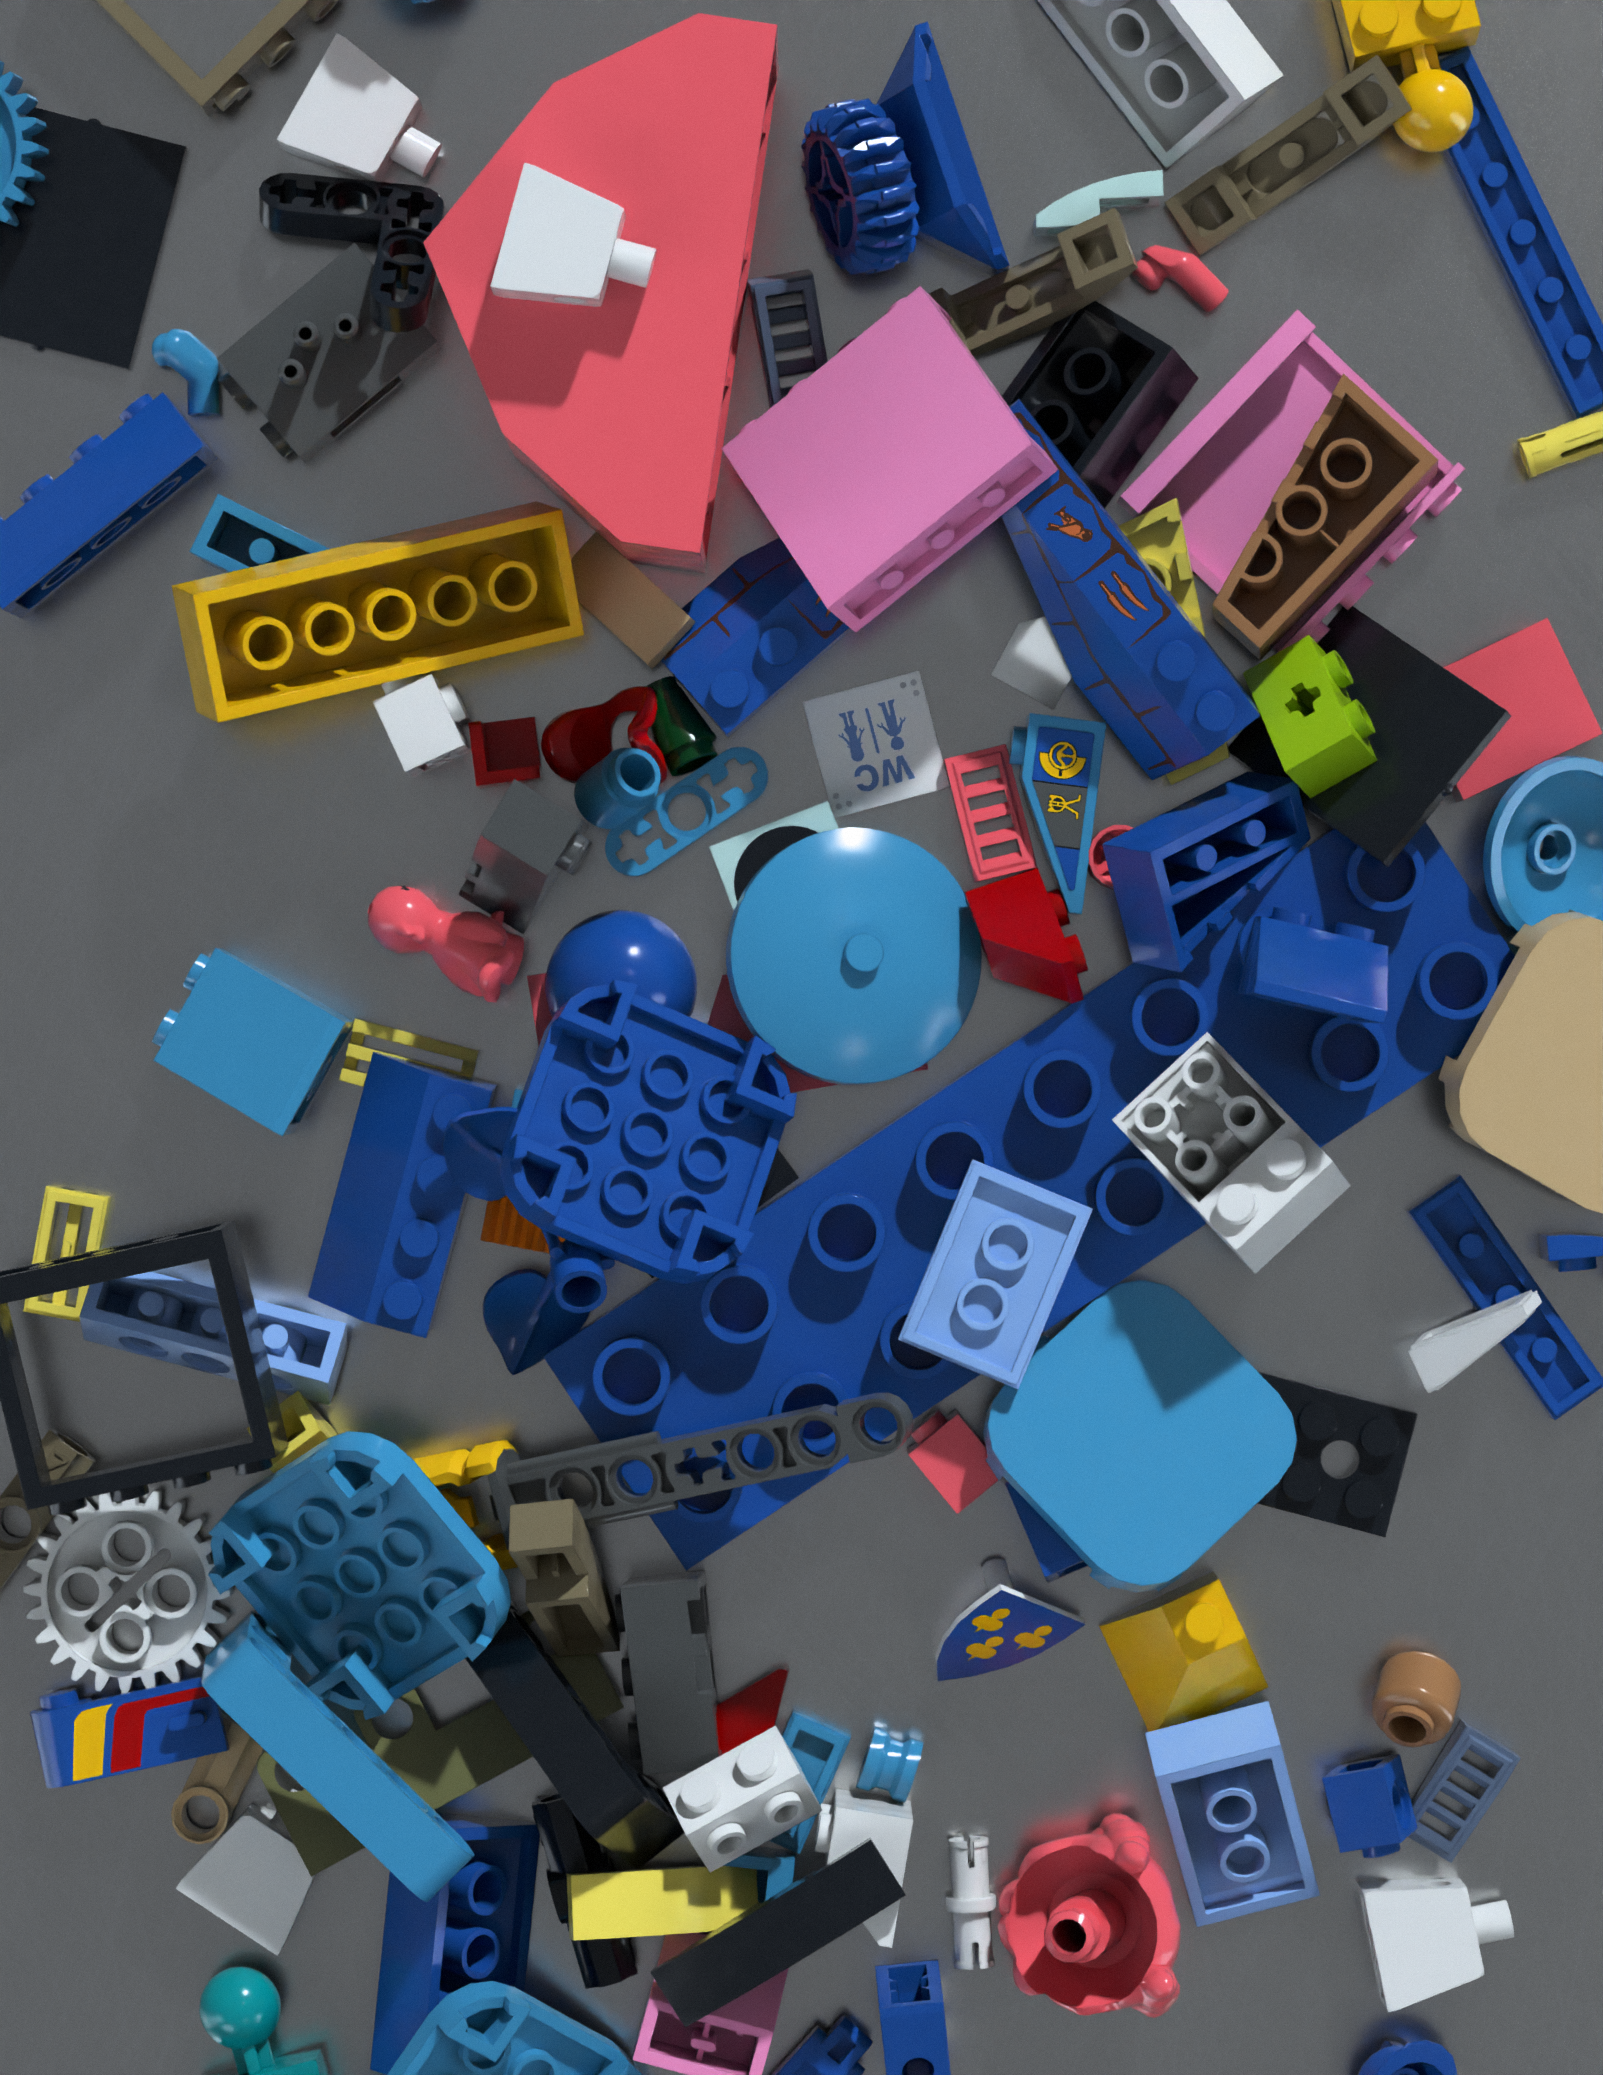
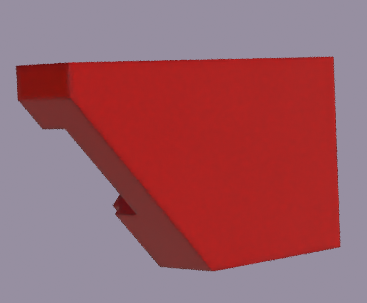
M779 1667L718 1703L716 1721L719 1750H722V1755L776 1725L790 1669Z

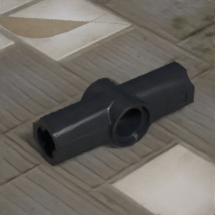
M554 1793L532 1802V1809L541 1837L540 1841L542 1846H544L550 1869H546L553 1903L561 1924H567L569 1931L567 1874L615 1871V1867L609 1852H603L602 1845L581 1825L561 1795ZM630 1937L571 1940L586 1989L609 1986L638 1974L637 1959Z

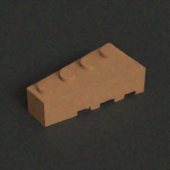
M1344 373L1332 392V397L1318 422H1315L1307 436L1303 448L1289 473L1282 480L1274 494L1264 517L1256 531L1252 533L1212 604L1214 619L1260 661L1437 475L1438 459Z

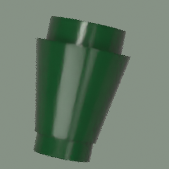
M668 676L647 685L654 690L658 705L656 719L650 727L652 739L663 753L671 776H679L694 771L715 758L717 752L713 742L717 737L683 689L679 687L675 677Z

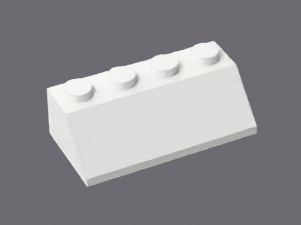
M1037 0L1166 169L1173 166L1246 110L1284 76L1227 0Z

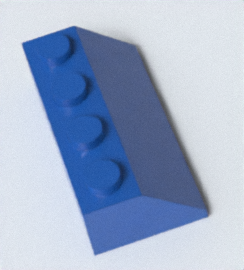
M162 392L154 400L149 394L138 398L119 415V419L123 422L122 426L104 440L99 434L86 440L69 456L74 465L55 480L50 474L38 479L20 495L19 498L24 503L21 508L6 520L0 516V607L2 610L19 618L24 617L218 459L166 394Z
M373 1052L308 1294L309 1298L361 1321L427 1338L433 1326L468 1195L456 1184L447 1169L442 1147L444 1131L449 1121L461 1113L491 1108L497 1084Z
M438 1813L464 1839L475 1856L428 1902L417 1897L392 1872L389 1873L370 2070L387 2075L428 2014L446 1995L470 1983L487 1981L503 1983L524 1992L540 1834L535 1822Z

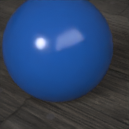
M612 910L590 916L576 924L563 936L549 960L545 978V993L552 1018L568 999L574 997L585 988L610 984L614 979L638 984L635 994L689 1017L693 1013L697 997V974L691 954L681 938L669 926L650 915L631 910Z

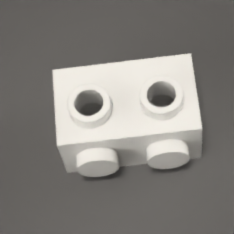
M420 674L386 682L381 685L385 696L374 700L373 704L406 773L416 777L472 751L460 726L471 721L457 688L451 682L442 686L441 682L432 674L424 678Z
M776 1726L663 1787L685 1835L710 1873L823 1811L799 1763Z

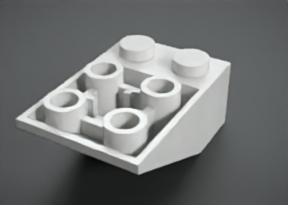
M1208 1032L1112 1119L1118 1128L1254 1274L1264 1267L1351 1186L1330 1157Z

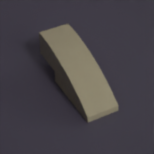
M574 1499L510 1505L509 1553L526 1580L525 1604L556 1655L564 1657L620 1651V1637L604 1574L594 1544Z

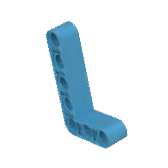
M251 1611L206 1655L201 1681L202 1686L211 1698L411 1892L425 1902L430 1901L475 1856L464 1839L290 1671L292 1652L284 1645L262 1617L255 1611Z

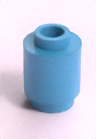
M619 748L610 752L584 772L577 780L574 798L578 810L594 826L603 829L619 827L655 799L661 780L659 766L650 754L641 749Z

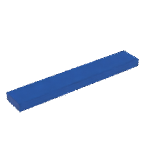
M1467 46L1439 60L1441 70L1457 76L1468 88L1473 101V119L1469 130L1457 144L1443 151L1573 419L1576 420L1603 408V324L1478 65Z

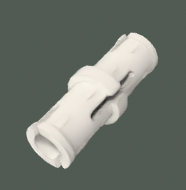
M959 1836L948 1839L952 1894L946 1896V1909L948 1912H953L954 1968L961 1970H973V1943L975 1945V1963L979 1964V1969L995 1966L990 1911L995 1910L997 1906L996 1895L989 1893V1838L985 1836H969V1863L967 1841H964V1837Z

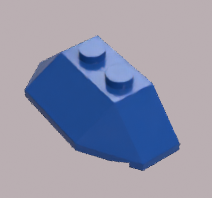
M928 21L915 25L877 102L885 111L886 118H890L895 123L896 135L904 141V153L907 161L912 162L910 172L913 182L917 185L914 189L915 200L920 207L918 214H916V220L920 228L915 239L990 276H994L1009 270L1010 265Z

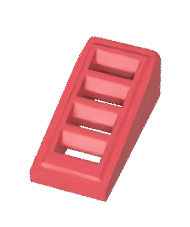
M1006 744L944 759L973 882L977 883L1037 868L1012 765L1009 764ZM998 766L1000 778L964 786L961 774ZM1001 790L1004 791L1005 803L970 811L969 798ZM1010 815L1012 827L981 835L976 834L974 823ZM1016 840L1018 852L983 860L980 848Z

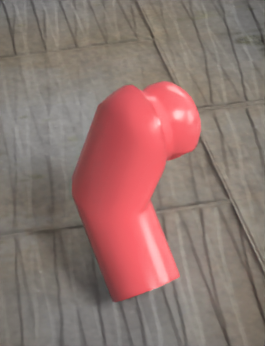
M1154 245L1141 251L1143 257L1136 262L1138 268L1132 272L1133 277L1150 291L1159 289L1166 278L1178 283L1205 312L1215 309L1229 292L1226 286L1194 254L1160 245Z

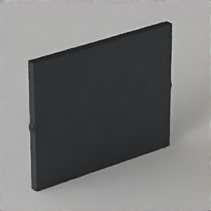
M34 107L26 116L46 122L47 128L32 136V142L49 149V155L32 159L31 168L45 176L44 181H27L24 190L35 200L34 205H24L16 201L12 206L20 224L15 227L0 220V337L30 344V347L37 351L46 348L131 370L187 147L101 125V122L94 118L86 121Z
M1352 606L1348 611L1342 607L1327 627L1330 630L1317 644L1326 654L1336 650L1349 669L1354 683L1346 687L1351 701L1357 699L1362 704L1373 723L1375 733L1367 738L1378 761L1311 799L1299 786L1298 788L1305 809L1383 865L1389 867L1444 798L1452 793L1457 782L1510 719L1511 715L1507 710ZM1260 715L1235 738L1228 747L1229 753L1255 773L1290 778L1284 771Z

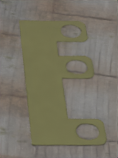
M529 1610L521 1614L529 1626L535 1620ZM596 1653L558 1657L556 1654L550 1655L597 1722L624 1708ZM413 1689L398 1698L407 1703L411 1708L413 1723L410 1730L404 1736L397 1739L381 1737L373 1727L372 1718L365 1720L363 1710L354 1711L355 1720L369 1747L434 1810L533 1757L494 1700L436 1730L417 1692ZM264 1752L259 1757L257 1762L258 1773L311 1877L365 1848L306 1789L298 1792L283 1789L275 1778L277 1761L267 1752Z

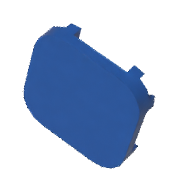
M614 979L610 984L585 988L574 997L568 999L556 1011L546 1027L519 1100L516 1114L513 1117L503 1145L500 1173L505 1193L522 1217L544 1231L659 1279L682 1284L706 1280L741 1256L755 1234L750 1232V1228L785 1124L794 1118L797 1093L790 1092L786 1073L772 1055L776 1049L755 1035L747 1042L635 994L638 984Z

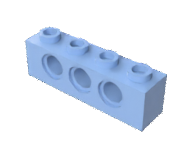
M146 1272L89 1285L79 1316L84 1340L238 1381L215 1288L154 1272ZM254 1299L275 1390L289 1395L299 1391L308 1400L330 1405L348 1347L346 1323Z

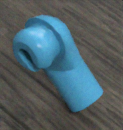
M176 328L171 329L168 333L159 334L152 344L153 358L159 366L166 365L172 367L187 380L188 415H220L219 363L214 353L191 332Z

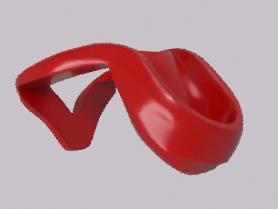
M648 686L627 688L603 704L565 711L553 718L544 729L541 740L542 753L552 771L562 779L576 783L584 772L613 751L612 730L617 718L623 712L638 711L628 726L629 743L632 748L641 749L655 759L660 769V783L664 782L667 777L664 755L647 735L648 729L656 719L658 708L654 690Z

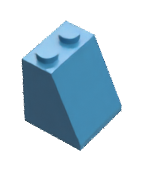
M215 948L211 957L201 953L192 965L183 983V987L191 991L180 1013L170 1009L153 1037L152 1043L160 1047L154 1061L281 1136L295 1133L351 1032L354 1021L223 948Z

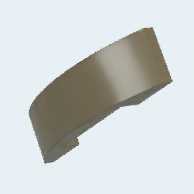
M1378 55L1332 85L1318 99L1220 166L1214 167L1164 202L1199 256L1216 247L1298 193L1383 133L1398 119L1412 110L1403 92Z
M1115 207L1058 233L1059 246L1020 263L1007 271L994 275L953 295L947 293L942 287L928 293L950 315L952 319L949 323L973 357L1013 343L1070 316L1113 289L1138 268L1120 214Z

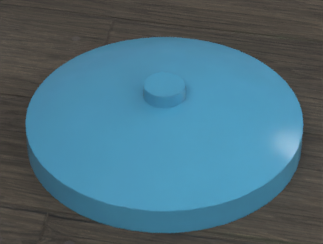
M839 828L823 831L808 836L774 855L758 870L742 892L730 921L726 943V966L730 990L735 1005L752 1035L758 1036L774 1047L776 1050L772 1055L789 1068L805 1076L834 1084L862 1085L882 1082L907 1074L930 1061L950 1043L967 1019L977 994L981 975L982 953L979 931L973 920L966 895L953 875L932 854L917 844L888 832L868 828Z

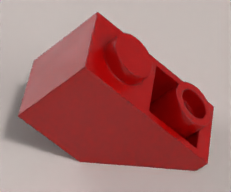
M1038 868L965 892L973 920L979 931L981 946L993 978L1069 1003L1084 1000L1077 975L1088 971L1083 950L1076 934L1064 937L1061 927L1069 925L1070 920L1058 888L1046 891Z

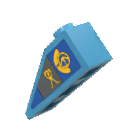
M1029 713L1026 718L1025 727H1013L1009 764L1020 765L1019 782L1056 888L1060 891L1067 914L1081 915L1106 723Z

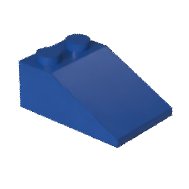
M1278 907L1273 908L1271 918L1255 917L1237 993L1363 1023H1385L1388 1008L1389 946L1373 943L1375 930L1337 922L1335 933L1309 928L1311 915Z

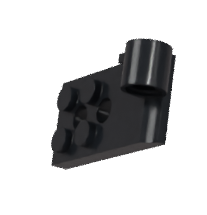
M1258 1371L1279 1393L1291 1411L1297 1442L1292 1464L1279 1483L1257 1504L1386 1537L1418 1414L1413 1411ZM1338 1440L1349 1442L1354 1447L1357 1456L1354 1468L1343 1476H1332L1326 1473L1321 1464V1455L1324 1448L1331 1442Z

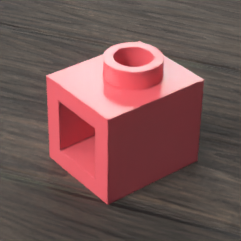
M957 1409L946 1418L940 1410H937L912 1430L910 1436L915 1440V1443L907 1449L908 1455L957 1514L998 1481L986 1462L987 1451L985 1443Z

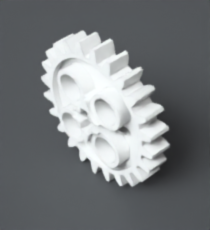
M160 1489L154 1490L145 1504L139 1503V1497L122 1501V1503L112 1502L110 1494L105 1493L99 1495L98 1509L95 1510L90 1502L87 1501L86 1507L76 1510L79 1519L77 1521L66 1514L56 1515L53 1520L62 1535L57 1537L52 1534L43 1533L39 1536L37 1541L49 1555L48 1557H32L28 1560L27 1566L42 1574L41 1580L28 1583L23 1587L24 1593L41 1597V1604L27 1612L26 1618L32 1620L45 1619L48 1626L35 1638V1641L39 1644L56 1640L59 1645L50 1662L55 1665L68 1657L75 1660L76 1663L71 1679L74 1681L81 1678L89 1669L96 1672L95 1690L99 1692L105 1688L111 1677H118L119 1688L122 1694L131 1692L137 1677H141L145 1688L158 1686V1672L163 1671L172 1682L180 1681L182 1678V1670L179 1664L180 1659L197 1668L204 1660L195 1646L196 1643L215 1647L220 1639L208 1625L209 1623H226L230 1617V1614L224 1609L215 1606L216 1600L230 1597L234 1593V1588L232 1587L220 1595L208 1575L215 1566L214 1561L211 1560L209 1555L212 1552L210 1545L212 1538L202 1541L197 1535L203 1527L206 1518L202 1515L188 1524L183 1521L181 1517L186 1501L183 1499L179 1500L168 1511L162 1509V1490ZM119 1529H133L141 1534L146 1547L142 1559L128 1561L118 1555L114 1547V1538ZM162 1549H168L171 1552L169 1561L146 1581L136 1593L142 1601L141 1604L133 1598L127 1600L97 1630L90 1631L86 1626L87 1621L121 1588L116 1577L118 1576L124 1582L130 1580ZM85 1573L95 1579L99 1587V1597L95 1604L82 1605L72 1599L68 1590V1582L72 1574ZM172 1574L186 1581L190 1590L189 1601L186 1605L173 1607L162 1601L158 1593V1584L161 1577ZM128 1619L133 1620L140 1626L144 1636L143 1645L140 1649L127 1651L117 1646L112 1636V1628L115 1621Z

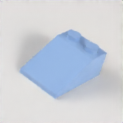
M1269 1701L1145 1733L1157 1785L1197 1927L1320 1896Z

